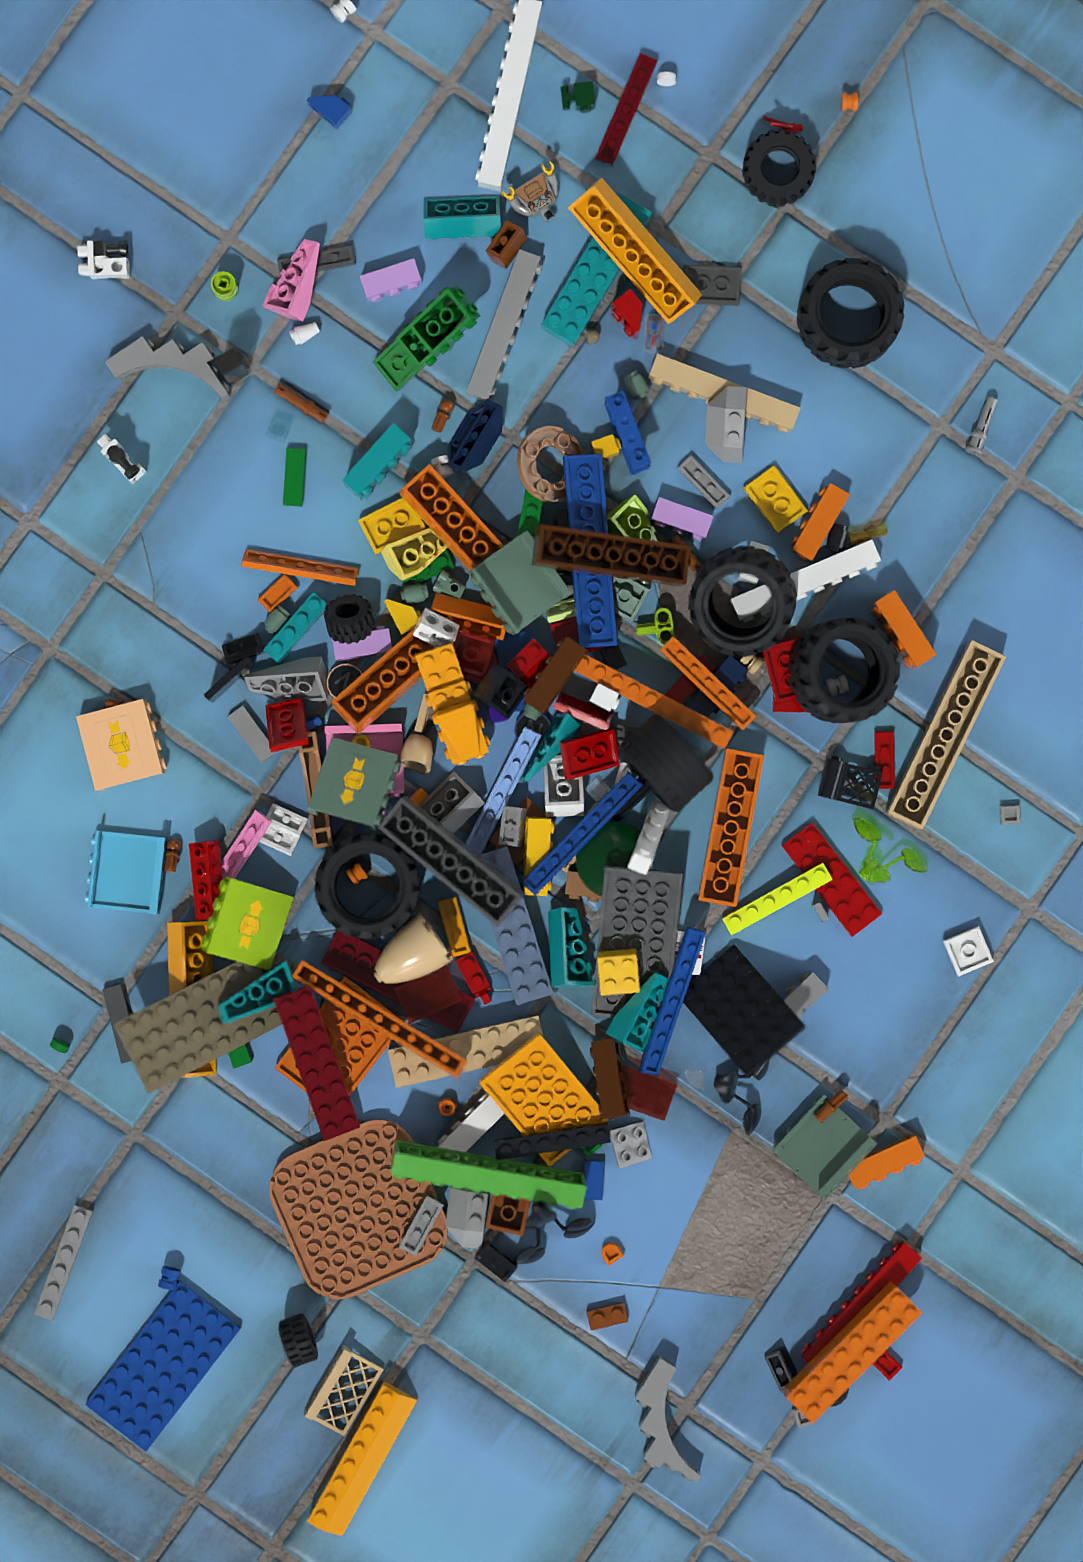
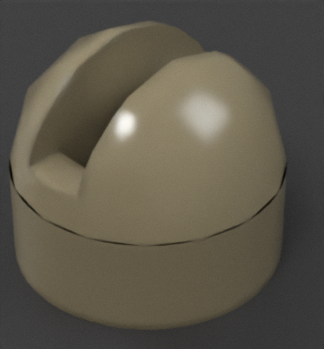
M592 328L586 329L587 344L597 343L600 337L599 332Z

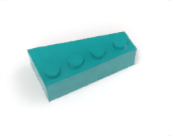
M561 907L549 910L551 987L583 989L596 986L595 979H592L590 972L592 970L591 963L588 962L585 952L587 951L586 943L583 942L581 936L583 931L577 908Z
M287 962L280 963L217 1005L222 1025L274 1007L273 998L296 990Z

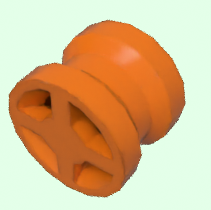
M842 92L841 111H846L847 109L857 111L858 92H853L852 94Z
M359 862L355 863L353 868L345 870L355 886L359 884L360 880L368 878Z

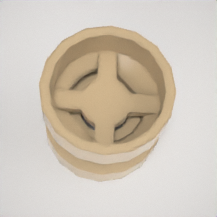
M752 655L742 657L739 663L747 667L748 672L753 675L765 660L762 657Z

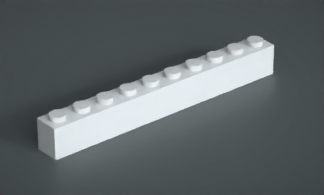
M519 0V3L515 2L513 14H516L515 20L510 22L509 32L512 34L510 40L507 39L505 44L507 56L502 58L500 69H503L502 77L498 76L496 85L499 91L498 95L494 94L492 106H495L494 113H490L488 124L491 127L490 131L485 133L484 143H487L486 149L481 151L480 161L482 166L481 169H477L475 180H478L479 187L501 191L542 11V1Z

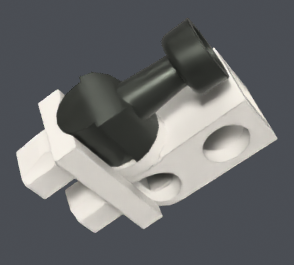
M87 241V244L77 246L79 258L88 257V263L78 264L80 275L90 276L91 279H130L129 260L126 257L109 258V254L119 253L122 257L128 256L127 241H120L118 245H106L102 241Z
M104 434L97 441L103 448L100 452L120 470L130 483L134 484L147 472L140 464L135 465L130 462L128 454L115 438L111 440Z

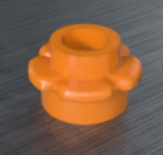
M444 1098L438 1103L439 1113L442 1116H452L455 1113L457 1104L451 1098Z

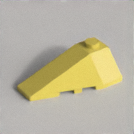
M431 528L386 545L381 554L389 570L403 581L423 571L448 547Z

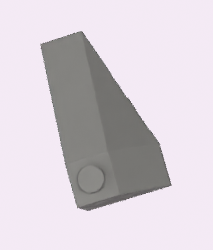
M322 656L301 658L244 676L250 692L273 695L274 693L283 694L285 698H291L292 696L303 697V700L308 702L328 700L327 671Z

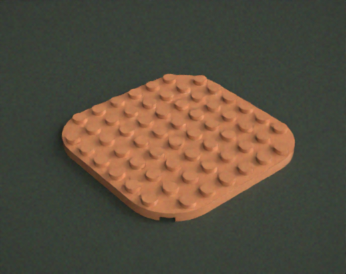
M375 1119L361 1123L358 1129L326 1141L322 1140L287 1156L273 1172L269 1185L270 1199L301 1273L307 1284L316 1293L330 1299L353 1297L433 1261L440 1254L446 1243L448 1228L446 1227V1215L442 1207L416 1256L399 1248L426 1196L428 1195L439 1201L432 1182H416L412 1178L406 1177L405 1179H398L391 1175L390 1160L394 1141L400 1140L414 1143L410 1134L395 1122Z

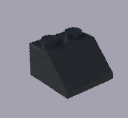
M494 663L473 695L509 720L524 698V693L529 686L505 668Z

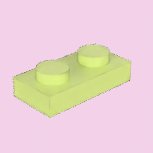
M574 598L559 601L545 612L548 623L575 617Z

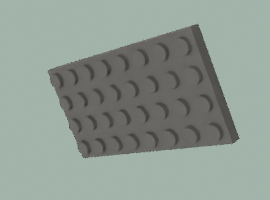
M605 865L597 953L600 951L636 949L639 988L655 972L668 978L669 981L674 966L683 872L648 869L645 875L628 867ZM596 957L594 978L596 986L593 989L591 1016L614 1018L636 993L601 995L598 959ZM659 1002L658 1005H657V1008H656V1011H657V1012L659 1011L661 1002Z

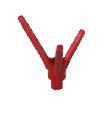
M767 116L762 117L763 120L769 121L771 126L785 129V132L803 131L802 124L782 122Z

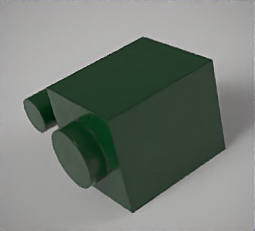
M593 81L574 83L573 93L568 92V86L560 87L564 111L570 110V102H575L576 111L581 113H588L592 111L591 109H595Z

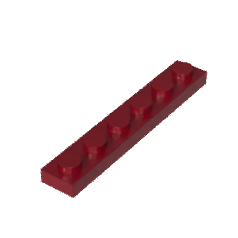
M640 53L595 157L596 160L613 167L658 60Z

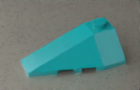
M655 972L640 988V992H637L615 1015L609 1024L606 1034L643 1052L649 1041L653 1029L651 1028L653 1018L655 1019L658 1014L656 1008L663 999L668 978Z

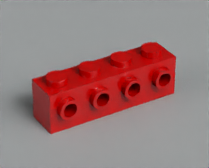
M219 841L189 843L196 920L212 917L214 911L213 903L218 898L220 892L219 885L223 879Z

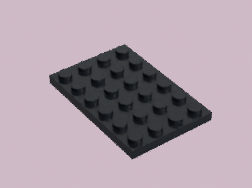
M735 945L704 969L700 976L697 975L689 982L683 1000L686 1007L747 1078L807 1028Z

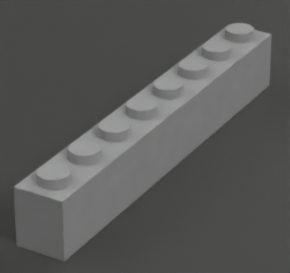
M519 249L467 388V396L481 401L494 398L497 388H494L496 380L500 382L503 370H501L502 364L507 363L510 355L507 352L509 345H514L517 336L514 334L515 329L521 326L523 320L521 313L523 309L527 310L530 301L527 297L529 292L533 293L536 286L534 278L536 274L540 275L543 264L540 263V256Z

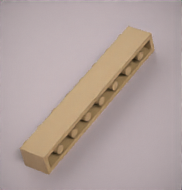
M657 354L649 374V379H651L653 384L670 386L669 389L674 392H686L688 397L693 399L702 398L707 404L727 386H742ZM747 388L746 419L751 420V418L759 420L758 423L764 426H776V430L783 433L792 431L800 407Z

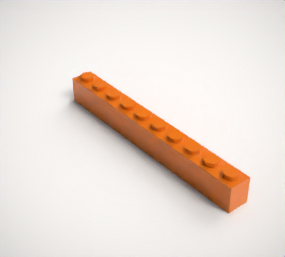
M585 654L575 669L576 672L723 749H726L735 732Z
M303 960L292 975L295 981L304 986L310 985L313 992L457 1080L467 1066V1060Z

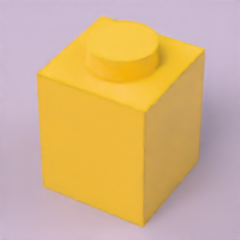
M613 434L591 442L594 454H602V461L619 455L621 445L618 438L614 439Z

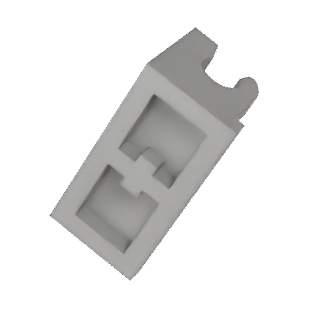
M503 806L499 844L523 846L527 809Z

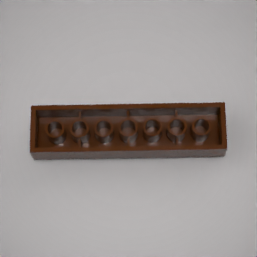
M541 524L535 528L531 566L680 587L687 583L690 546Z

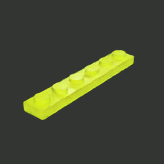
M821 863L723 917L722 920L730 934L733 935L833 879L824 863Z

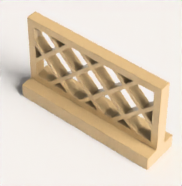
M342 1345L304 1410L305 1417L310 1420L313 1419L345 1436L384 1369L351 1351L349 1347ZM351 1357L359 1360L360 1367L349 1370L348 1362ZM372 1367L377 1370L374 1377L366 1379L363 1369ZM362 1370L364 1380L352 1382L350 1373ZM348 1374L350 1384L339 1386L338 1379L340 1376ZM365 1383L366 1391L363 1394L356 1395L354 1386ZM352 1387L354 1396L343 1399L341 1390ZM339 1391L341 1400L329 1403L328 1396L330 1393ZM355 1400L356 1408L346 1412L344 1403ZM342 1404L344 1413L333 1416L331 1407ZM329 1407L331 1417L322 1419L317 1416L321 1409ZM346 1418L347 1423L343 1429L335 1426V1419Z

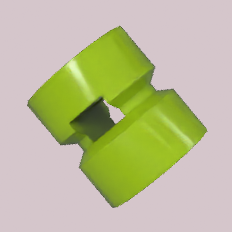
M221 271L212 277L211 288L218 299L221 301H231L238 294V284L229 272Z

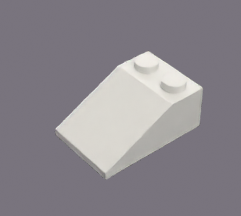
M556 755L544 766L546 817L584 816L583 776L572 780L565 779L562 756Z

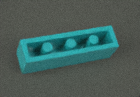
M313 592L263 651L280 664L324 614L325 607L328 604Z

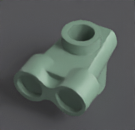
M442 570L432 590L439 594L443 592L460 599L466 586L449 576V572ZM453 584H456L458 586V590L456 592L451 591V586Z

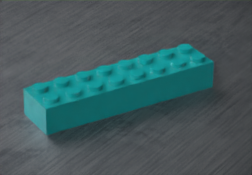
M619 193L618 197L641 224L646 227L651 219L652 212ZM594 238L590 241L541 324L542 330L573 348L576 346L621 270Z

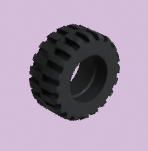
M779 129V131L775 132L770 130L767 134L758 136L750 144L745 154L742 176L745 180L744 184L746 188H749V193L752 196H756L761 203L766 202L769 206L779 205V207L785 206L788 203L793 204L805 195L815 178V154L812 153L810 144H806L805 138L796 136V132H785V129ZM772 151H784L790 154L796 161V176L786 185H773L762 175V161Z

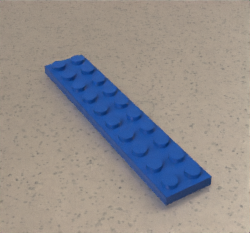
M602 454L563 456L568 528L608 534ZM572 571L577 642L585 648L617 646L612 577Z

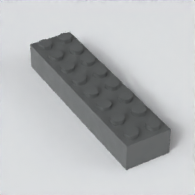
M404 796L398 801L378 827L497 927L505 921L525 896L523 891L408 796Z

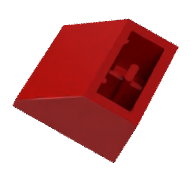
M629 289L612 303L611 316L617 323L621 322L624 326L623 331L629 338L633 337L636 340L640 330L642 302Z

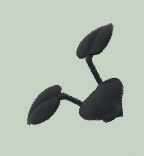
M770 1059L748 1078L755 1077L756 1080H761L768 1070ZM730 1072L727 1075L718 1073L714 1079V1088L718 1092L720 1100L728 1104L734 1097L748 1107L743 1116V1127L746 1135L749 1136L760 1121L761 1108L759 1104L755 1103L752 1106L735 1094L738 1079L747 1077L745 1075H738L736 1072Z
M535 1202L531 1206L532 1210L525 1224L527 1228H536L537 1245L522 1250L515 1258L514 1264L533 1263L544 1256L545 1249L540 1248L539 1227L543 1224L555 1221L561 1230L565 1231L563 1234L565 1238H577L587 1233L593 1227L595 1219H577L568 1224L567 1227H564L556 1218L557 1213L548 1209L546 1202Z

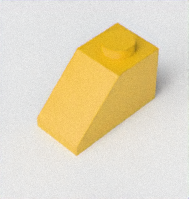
M385 600L384 602L401 635L404 636L410 633L416 626L417 620L421 615L420 611L415 612L413 607L392 600Z

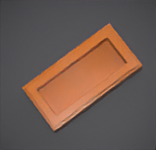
M283 574L257 600L271 613L299 587L286 574Z

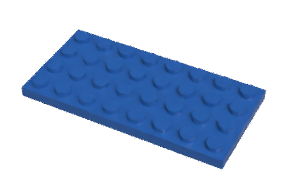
M180 1281L177 1290H173L85 1405L146 1452L241 1327Z

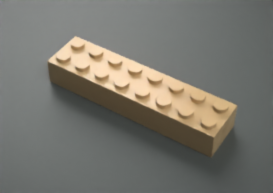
M537 1014L437 1037L432 1040L467 1060L468 1064L462 1072L464 1073L499 1065L538 1032L542 1037L543 1033L539 1015ZM403 1046L388 1049L396 1088L451 1076Z

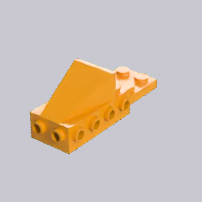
M452 642L415 654L428 695L425 696L428 707H433L434 713L431 715L434 724H439L441 730L438 731L441 743L445 742L447 747L444 749L447 760L451 759L452 764L462 765L467 763L468 759L474 757L479 759L486 756V753L489 752L488 746H491L488 735L483 736L481 729L485 727L482 718H477L475 711L479 709L476 700H471L469 693H472L469 681L465 682Z

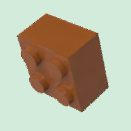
M504 1194L500 1196L492 1195L485 1228L523 1236L531 1201L521 1197L513 1199Z

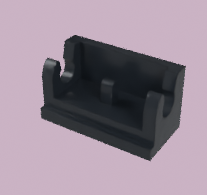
M259 633L221 646L228 665L240 662L244 657L252 658L265 653Z
M488 1241L474 1258L503 1282H506L518 1268L517 1264H514L511 1259Z

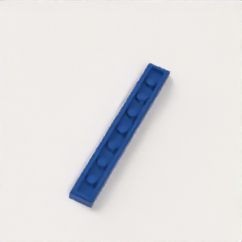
M628 772L521 883L536 896L643 785Z
M686 927L639 1071L642 1073L659 1075L706 935L704 930Z

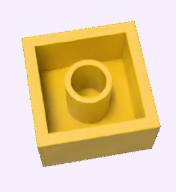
M636 949L600 951L597 953L601 995L640 992Z

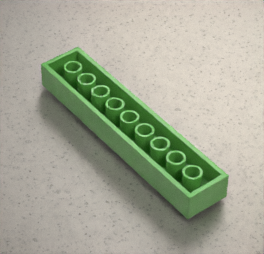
M400 1140L394 1141L390 1160L391 1175L398 1179L412 1178L416 1182L429 1181L438 1186L446 1184L456 1189L469 1188L474 1192L486 1191L495 1196L504 1194L513 1199L521 1197L531 1202L544 1201L549 1205L556 1206L561 1204L570 1209L582 1208L587 1188L584 1173L508 1159L496 1160V1157Z

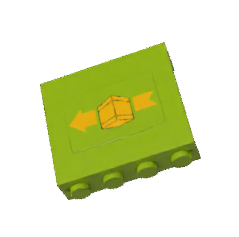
M225 876L219 885L220 892L218 898L213 903L214 911L212 917L208 919V929L206 935L201 940V950L270 971L294 897Z

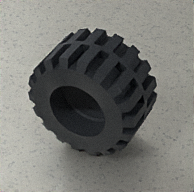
M346 594L342 597H336L335 600H331L330 604L326 605V610H324L326 628L329 637L335 642L339 641L341 644L358 643L360 640H365L366 636H370L372 634L371 631H374L375 622L372 607L366 598L363 599V596Z
M300 1313L279 1321L278 1330L281 1343L291 1365L298 1367L317 1360V1344L307 1318Z

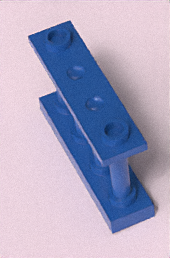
M624 391L605 397L607 403L604 406L615 435L619 439L631 476L648 470V464L651 461Z

